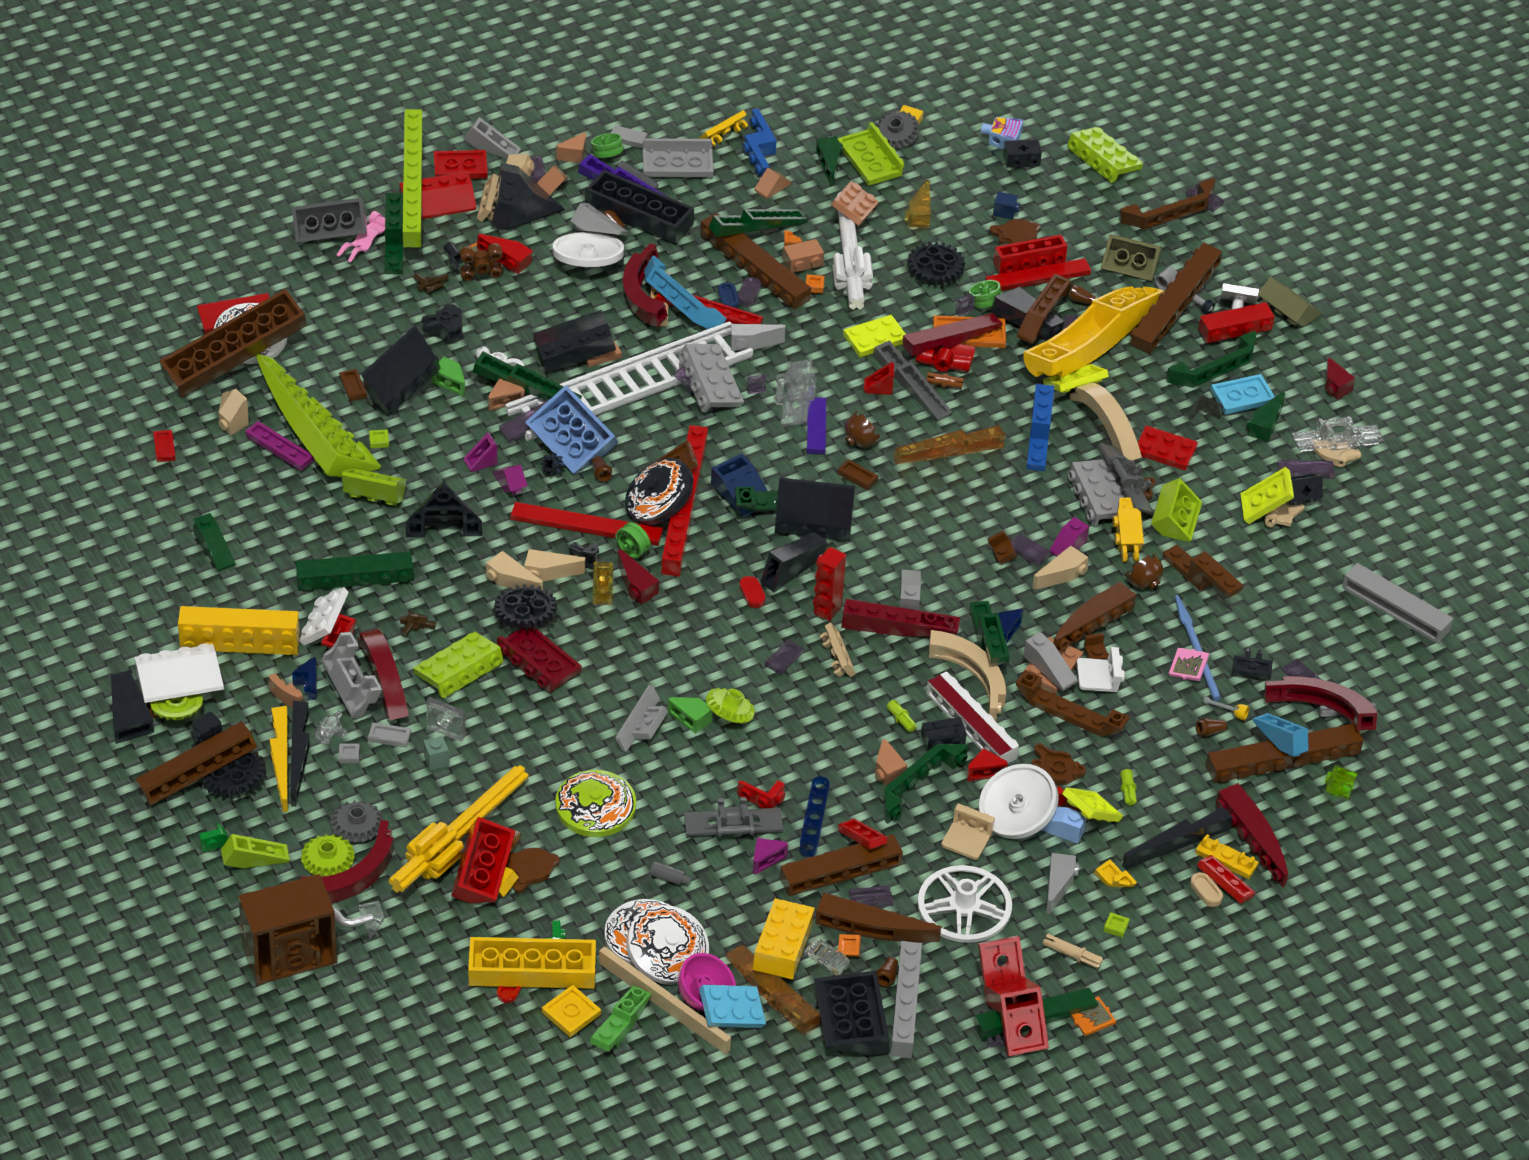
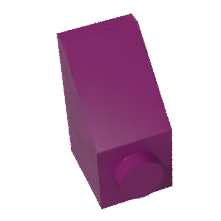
M521 464L493 471L494 477L504 492L516 494L522 492V488L527 486Z
M1073 517L1062 527L1049 553L1057 557L1070 546L1078 550L1087 542L1089 525Z

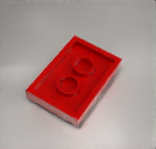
M486 150L434 151L435 177L468 172L470 179L488 178Z
M1147 425L1137 442L1141 457L1185 471L1198 447L1197 441Z

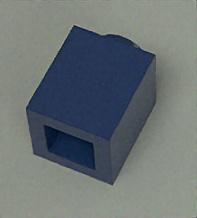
M998 191L994 202L993 216L1013 220L1015 213H1019L1020 210L1018 195Z

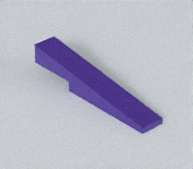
M591 154L579 164L578 173L592 180L603 170H606L663 194L624 169L618 167L615 170Z

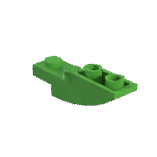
M633 985L613 1007L610 1017L592 1035L590 1043L608 1052L614 1045L618 1047L642 1014L651 998V993Z

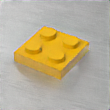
M572 985L544 1005L542 1013L565 1034L572 1037L599 1017L601 1009Z

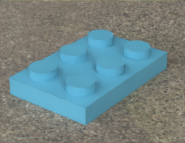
M1261 374L1213 384L1210 389L1225 415L1261 407L1275 397Z
M702 985L699 988L708 1027L763 1028L766 1025L757 986Z

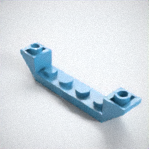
M652 256L644 269L645 280L693 322L707 329L724 324L727 319L715 308L704 306L664 271L666 265L655 256Z

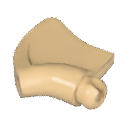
M1312 442L1311 445L1312 449L1321 458L1338 467H1344L1347 462L1361 458L1360 450L1351 449L1346 442Z
M1286 502L1265 514V525L1267 527H1273L1275 524L1291 526L1292 520L1304 511L1305 505H1289V502Z

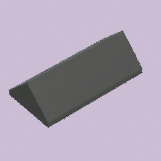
M363 198L292 207L296 243L367 233V213Z

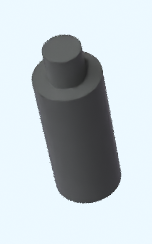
M656 861L650 870L651 876L679 886L683 883L690 885L692 880L691 877L686 876V872Z

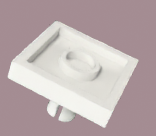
M1223 284L1221 299L1232 300V309L1241 308L1244 303L1256 304L1259 289Z

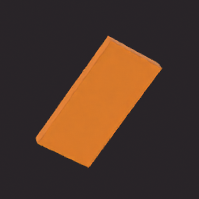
M933 315V328L974 317ZM998 318L1002 322V327L959 344L974 347L1006 348L1005 319Z

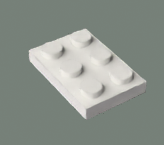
M344 587L336 591L333 590L328 595L321 596L315 601V607L308 616L309 620L302 629V635L299 640L304 646L331 633L349 593Z

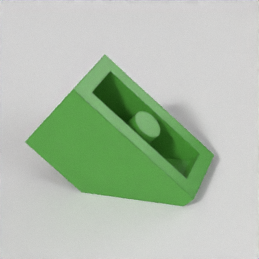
M443 357L439 361L441 369L435 376H432V383L464 396L465 379L460 364Z
M671 697L668 699V713L696 734L712 722L713 711L700 698Z

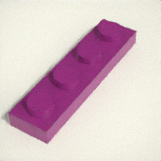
M259 421L245 431L246 437L300 471L314 461L312 454Z

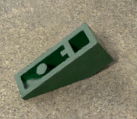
M837 136L820 138L816 141V154L830 186L834 185L841 153H843V145L839 143Z
M1281 392L1258 408L1252 418L1249 417L1246 428H1249L1248 436L1270 441L1283 408L1286 393Z
M211 513L194 518V536L216 570L220 572L236 566L223 534Z

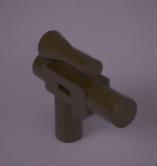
M415 273L413 279L420 283L417 285V290L419 292L425 291L429 295L434 290L444 287L443 282L448 281L449 277L447 274H443L439 277L424 278Z
M409 610L407 616L401 615L400 623L405 624V626L401 630L400 635L407 637L411 630H418L419 628L436 629L437 622L429 621L427 615L417 614Z

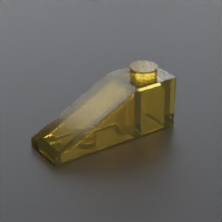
M926 180L911 199L909 210L905 209V220H908V227L929 228L931 216L930 180Z
M594 562L593 604L612 605L613 562Z

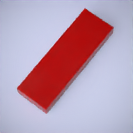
M851 819L838 825L840 833L869 849L887 843V836L856 819Z
M1210 855L1198 862L1197 866L1239 903L1254 897L1255 891L1214 856Z

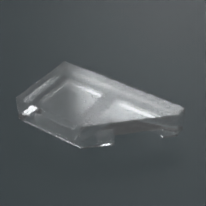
M379 900L358 905L361 916L371 913L373 915L374 921L364 924L369 939L374 936L384 922V914Z

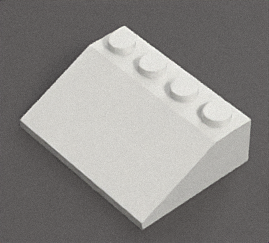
M205 643L192 648L181 647L174 651L163 650L156 654L144 653L134 657L137 679L145 703L224 689L213 644Z

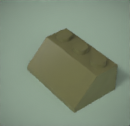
M1109 234L1101 269L1153 281L1163 248Z
M1269 277L1258 295L1263 297L1262 302H1266L1268 306H1271V304L1275 306L1274 311L1281 316L1287 315V320L1295 326L1297 323L1305 326L1322 314L1320 310L1272 277Z

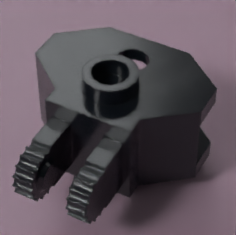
M446 304L440 311H436V315H426L421 319L423 323L422 331L425 333H437V337H442L448 343L456 342L462 337L461 309L454 304Z

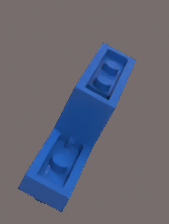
M756 108L752 109V115L749 118L750 125L754 127L756 133L745 135L742 147L744 153H747L749 157V162L754 165L756 174L761 178L766 169L770 168L764 156L776 154L777 140L760 110Z
M1036 384L1026 468L1029 470L1045 471L1054 386Z

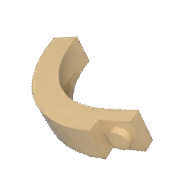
M1091 382L1076 387L1075 392L1069 393L1071 401L1083 402L1097 414L1107 430L1113 447L1118 448L1121 455L1129 460L1142 458L1135 434L1125 413L1115 398L1105 388Z
M931 630L929 658L951 661L973 673L986 690L989 701L988 714L996 721L997 714H1001V707H1005L1006 699L1005 681L997 664L990 663L988 654L974 643L950 633Z

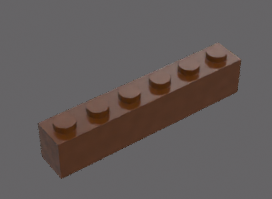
M241 721L139 776L135 780L141 794L151 806L256 749L257 745L252 733Z
M894 834L887 836L886 844L873 849H869L862 844H856L835 851L825 852L814 857H807L796 862L786 863L780 866L779 879L788 897L902 865L903 851Z

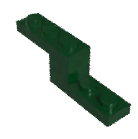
M386 193L385 274H403V193Z
M989 601L970 602L969 608L979 647L982 650H987L990 663L1009 662L1010 655L999 614H992Z

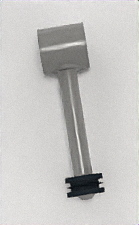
M1167 267L1155 277L1156 286L1166 291L1168 284L1175 280L1177 271L1172 267ZM1195 295L1192 301L1201 306V311L1206 315L1210 314L1215 308V303L1210 299L1205 301L1198 295Z

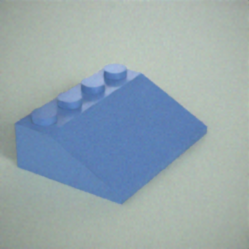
M567 385L525 422L553 453H556L557 456H563V463L573 474L590 465L594 457L604 456L618 443L615 435Z

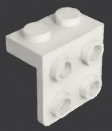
M1111 647L1107 660L1077 659L1076 665L1080 689L1118 692L1120 683L1124 681L1125 677L1124 670H1121L1123 657L1120 656L1119 648Z

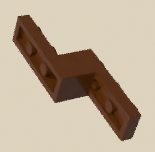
M1176 544L1163 552L1162 558L1199 591L1213 584L1229 599L1243 590L1244 585L1206 551L1192 558Z

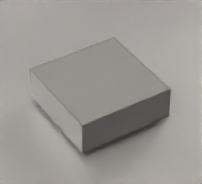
M339 744V763H359L360 744Z

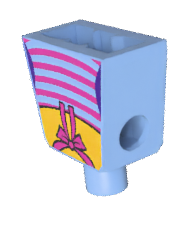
M996 117L993 125L983 123L981 133L989 135V144L991 146L1004 149V141L1020 139L1023 120Z

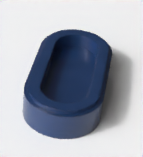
M729 282L721 283L718 286L720 303L738 309L739 298L735 285Z

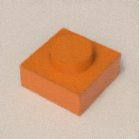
M807 274L806 284L811 287V292L823 293L825 276Z
M839 934L838 955L842 957H860L861 936Z

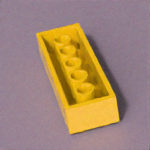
M180 606L178 619L180 648L198 647L200 644L206 643L209 645L213 644L215 652L298 655L300 642L299 611Z
M470 937L469 986L569 988L574 985L576 988L595 989L596 940Z

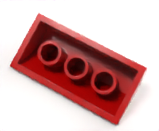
M468 172L422 179L421 219L476 210L473 186ZM403 182L399 183V193H403Z
M481 817L476 818L469 830L451 893L452 897L468 903L496 901L515 830Z

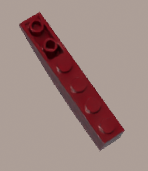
M845 599L841 628L894 636H930L931 630L958 634L960 617Z
M1239 783L1218 791L1217 808L1224 807L1233 816L1231 825L1238 831L1239 836L1246 841L1250 850L1258 856L1261 864L1272 874L1273 879L1282 888L1285 887L1289 874L1285 858L1270 824L1260 809Z

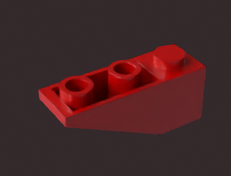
M479 234L477 237L476 248L488 252L489 245L493 243L499 244L503 254L499 260L495 261H498L517 274L521 273L532 263L533 250L520 242Z

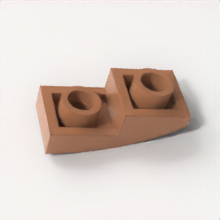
M276 673L268 676L270 691L284 704L293 708V701L303 700L301 691L296 689L292 683L286 685L284 680H280Z

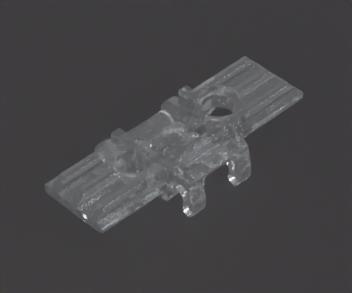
M813 360L790 362L787 364V372L776 376L777 391L776 396H774V403L783 405L782 426L807 423L808 409L810 403L815 400L816 376L812 373ZM784 385H786L787 389L791 390H788L787 393H784ZM800 404L799 407L792 408L794 405Z
M1350 416L1327 420L1318 418L1316 421L1318 430L1292 433V438L1300 451L1325 448V450L1357 448V446L1384 442V438L1377 425L1355 427ZM1344 425V431L1334 433L1331 427Z

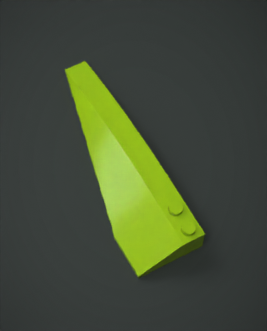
M257 354L256 358L278 406L294 432L315 458V462L322 467L326 475L342 477V471L351 468L365 471L380 469L381 465L366 446L360 441L356 444L352 440L355 436L351 432H346L342 429L343 424L332 418V414L314 397L310 399L307 396L308 391L304 387L300 388L297 386V381L290 375L285 374L286 370L272 357Z

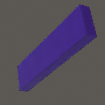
M808 397L807 454H825L826 398Z

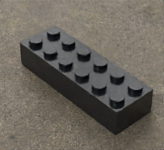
M603 170L585 189V203H589L602 213L607 210L614 211L621 221L675 244L694 224L693 207L606 170Z

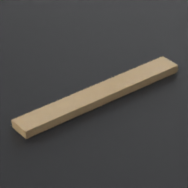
M603 947L599 951L600 965L631 987L634 985L651 993L650 1001L724 1054L730 1051L731 1037L718 1027H708L707 1020L608 948Z

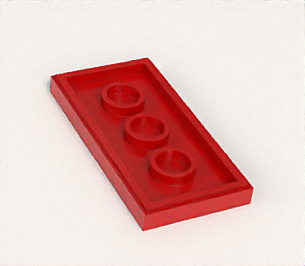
M265 293L197 305L204 333L207 334L214 330L217 319L227 309L243 303L259 304L270 298L269 294Z

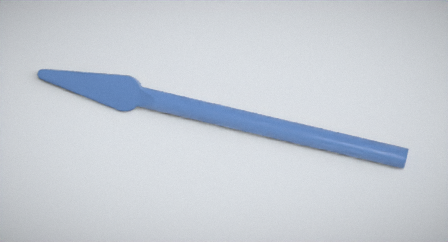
M1176 595L1175 599L1180 621L1185 626L1192 647L1196 651L1203 652L1192 625L1193 621L1180 597ZM1206 663L1203 675L1213 700L1219 701L1221 696L1208 663Z

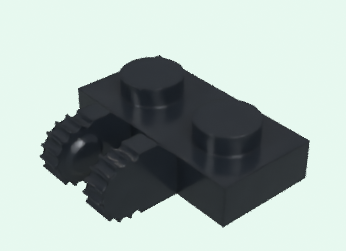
M1246 648L1245 657L1234 655L1232 674L1270 680L1273 661L1262 659L1263 650H1258L1256 658H1250L1251 648Z

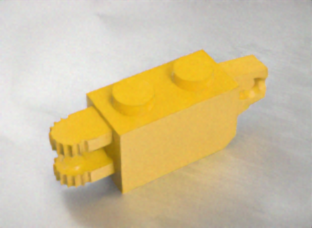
M1119 498L1118 510L1116 515L1113 516V527H1116L1117 531L1114 536L1115 545H1118V550L1121 551L1122 562H1127V551H1132L1134 562H1138L1139 550L1142 549L1144 544L1141 512L1137 508L1133 509L1131 498Z

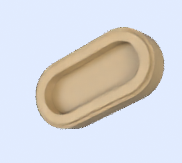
M1195 873L1191 877V888L1207 906H1219L1223 899L1222 891L1207 874Z

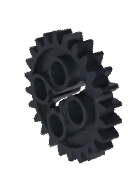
M937 241L933 245L931 242H928V245L922 243L921 247L916 246V249H912L911 254L908 255V271H911V276L915 275V280L921 279V283L926 281L928 286L931 283H934L935 287L938 283L944 286L945 282L951 285V280L956 282L957 278H961V274L964 273V257H961V252H957V248L951 249V245L946 247L944 242L941 245Z
M524 584L521 588L516 585V589L508 587V592L503 590L502 595L498 594V599H495V617L498 618V622H503V626L510 624V629L517 627L518 631L521 628H525L528 631L529 627L533 630H536V626L543 628V623L549 624V620H554V616L557 615L556 597H553L552 592L548 593V589L541 590V586L534 588L533 584L530 587Z
M252 750L202 777L201 782L204 788H207L208 793L213 792L214 796L220 793L221 798L229 795L231 799L236 794L239 798L240 793L248 795L247 790L255 791L254 786H261L260 781H264V775H266L265 761H263L262 756H259L258 751L253 753Z

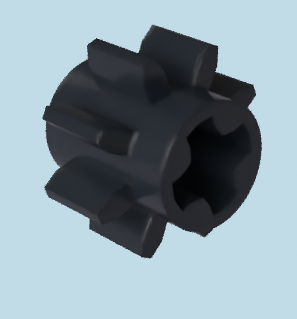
M551 453L550 456L544 455L545 459L541 463L544 468L543 473L549 472L550 476L562 473L561 469L565 466L562 461L563 456H557L556 453Z

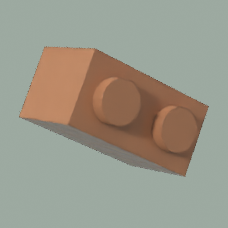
M817 239L783 246L782 260L787 269L792 273L823 266L824 251Z

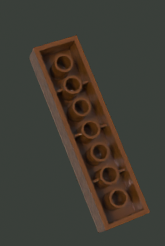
M284 289L159 360L162 373L182 398L306 327L305 314L288 291Z

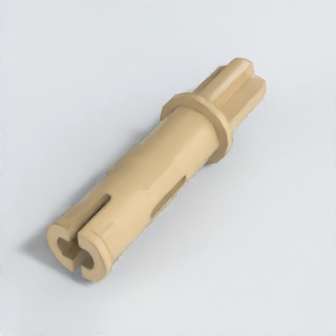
M1049 933L1046 935L1047 939L1043 941V946L1076 959L1078 963L1083 962L1094 968H1099L1102 964L1103 958L1086 951L1085 947H1077Z

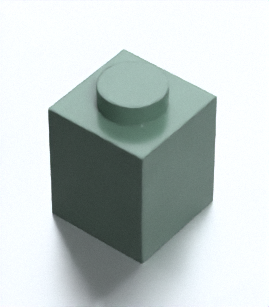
M443 736L423 740L424 758L429 771L449 766V750Z

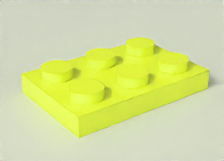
M888 315L844 329L843 335L857 355L863 357L873 354L875 346L889 340L894 346L903 344L905 332L894 317Z
M1089 364L1064 377L1054 375L1044 378L1043 383L1044 385L1054 386V390L1060 391V393H1067L1072 388L1087 383L1101 382L1103 378L1109 377L1107 369Z
M1284 467L1240 493L1245 522L1250 524L1294 498L1291 474L1288 468Z
M1066 787L1062 793L1068 798L1067 802L1074 807H1078L1081 810V814L1087 819L1093 818L1098 821L1119 822L1123 817L1118 810L1095 791Z

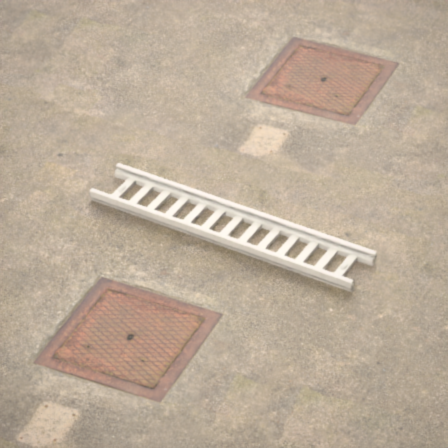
M729 321L566 381L560 385H567L572 391L580 395L582 394L579 390L587 388L599 404L591 407L583 395L581 401L596 416L687 382L688 378L685 375L683 366L675 356L680 353L685 344H707L708 342L715 341L727 356L725 359L728 366L751 358L753 349L749 348L738 353L731 351L730 346L722 338L731 334V322ZM667 358L679 375L671 377L660 363V360ZM651 364L660 374L663 381L656 383L643 366ZM635 370L647 387L640 389L627 372ZM619 376L628 386L631 393L624 395L611 378ZM603 382L615 399L607 401L595 384ZM528 395L505 404L506 414L511 416L522 412L529 419L534 414L530 408L535 406L541 408L548 401ZM532 430L526 431L525 439L527 441L538 437Z

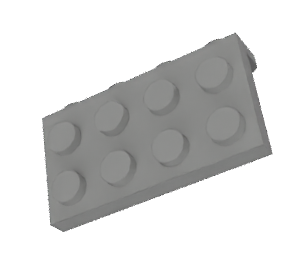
M646 138L643 140V174L647 177H713L712 140Z
M685 344L679 353V361L683 366L701 411L707 412L710 407H741L744 400L720 345Z
M1104 459L1072 462L1071 469L1068 471V479L1072 482L1075 494L1078 495L1080 504L1084 507L1087 519L1091 522L1092 526H1097L1100 519L1113 518L1118 510L1119 498H1126L1124 493L1120 491L1123 485L1118 474L1108 470V465Z

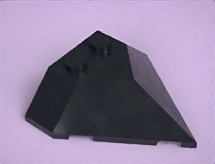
M501 162L498 177L500 183L497 202L492 215V227L510 230L520 224H527L547 217L554 212L565 210L519 166Z
M444 481L406 521V537H425V526H463V537L482 536V520Z

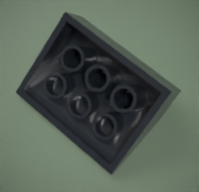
M602 310L533 333L547 374L616 350L612 334Z
M413 326L361 373L373 405L389 417L406 400L410 399L419 388H422L432 376H435L441 367L437 357L417 327Z
M780 477L774 533L807 536L815 532L823 539L850 542L855 486Z
M876 970L814 978L826 1048L868 1056L889 1053V1034Z

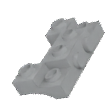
M344 632L339 634L337 641L323 655L321 661L351 717L360 718L363 717L369 704L377 702L382 688L375 675H363L354 659V655L359 647L351 632Z

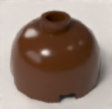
M858 411L852 414L844 425V431L847 435L845 440L849 445H855L858 448L864 449L872 446L880 440L879 433L877 435L874 434L875 427L863 414L858 416Z
M1153 553L1152 558L1148 555L1132 567L1134 571L1131 574L1127 571L1125 577L1138 589H1146L1148 587L1154 589L1160 584L1159 579L1164 571L1163 565L1156 554Z

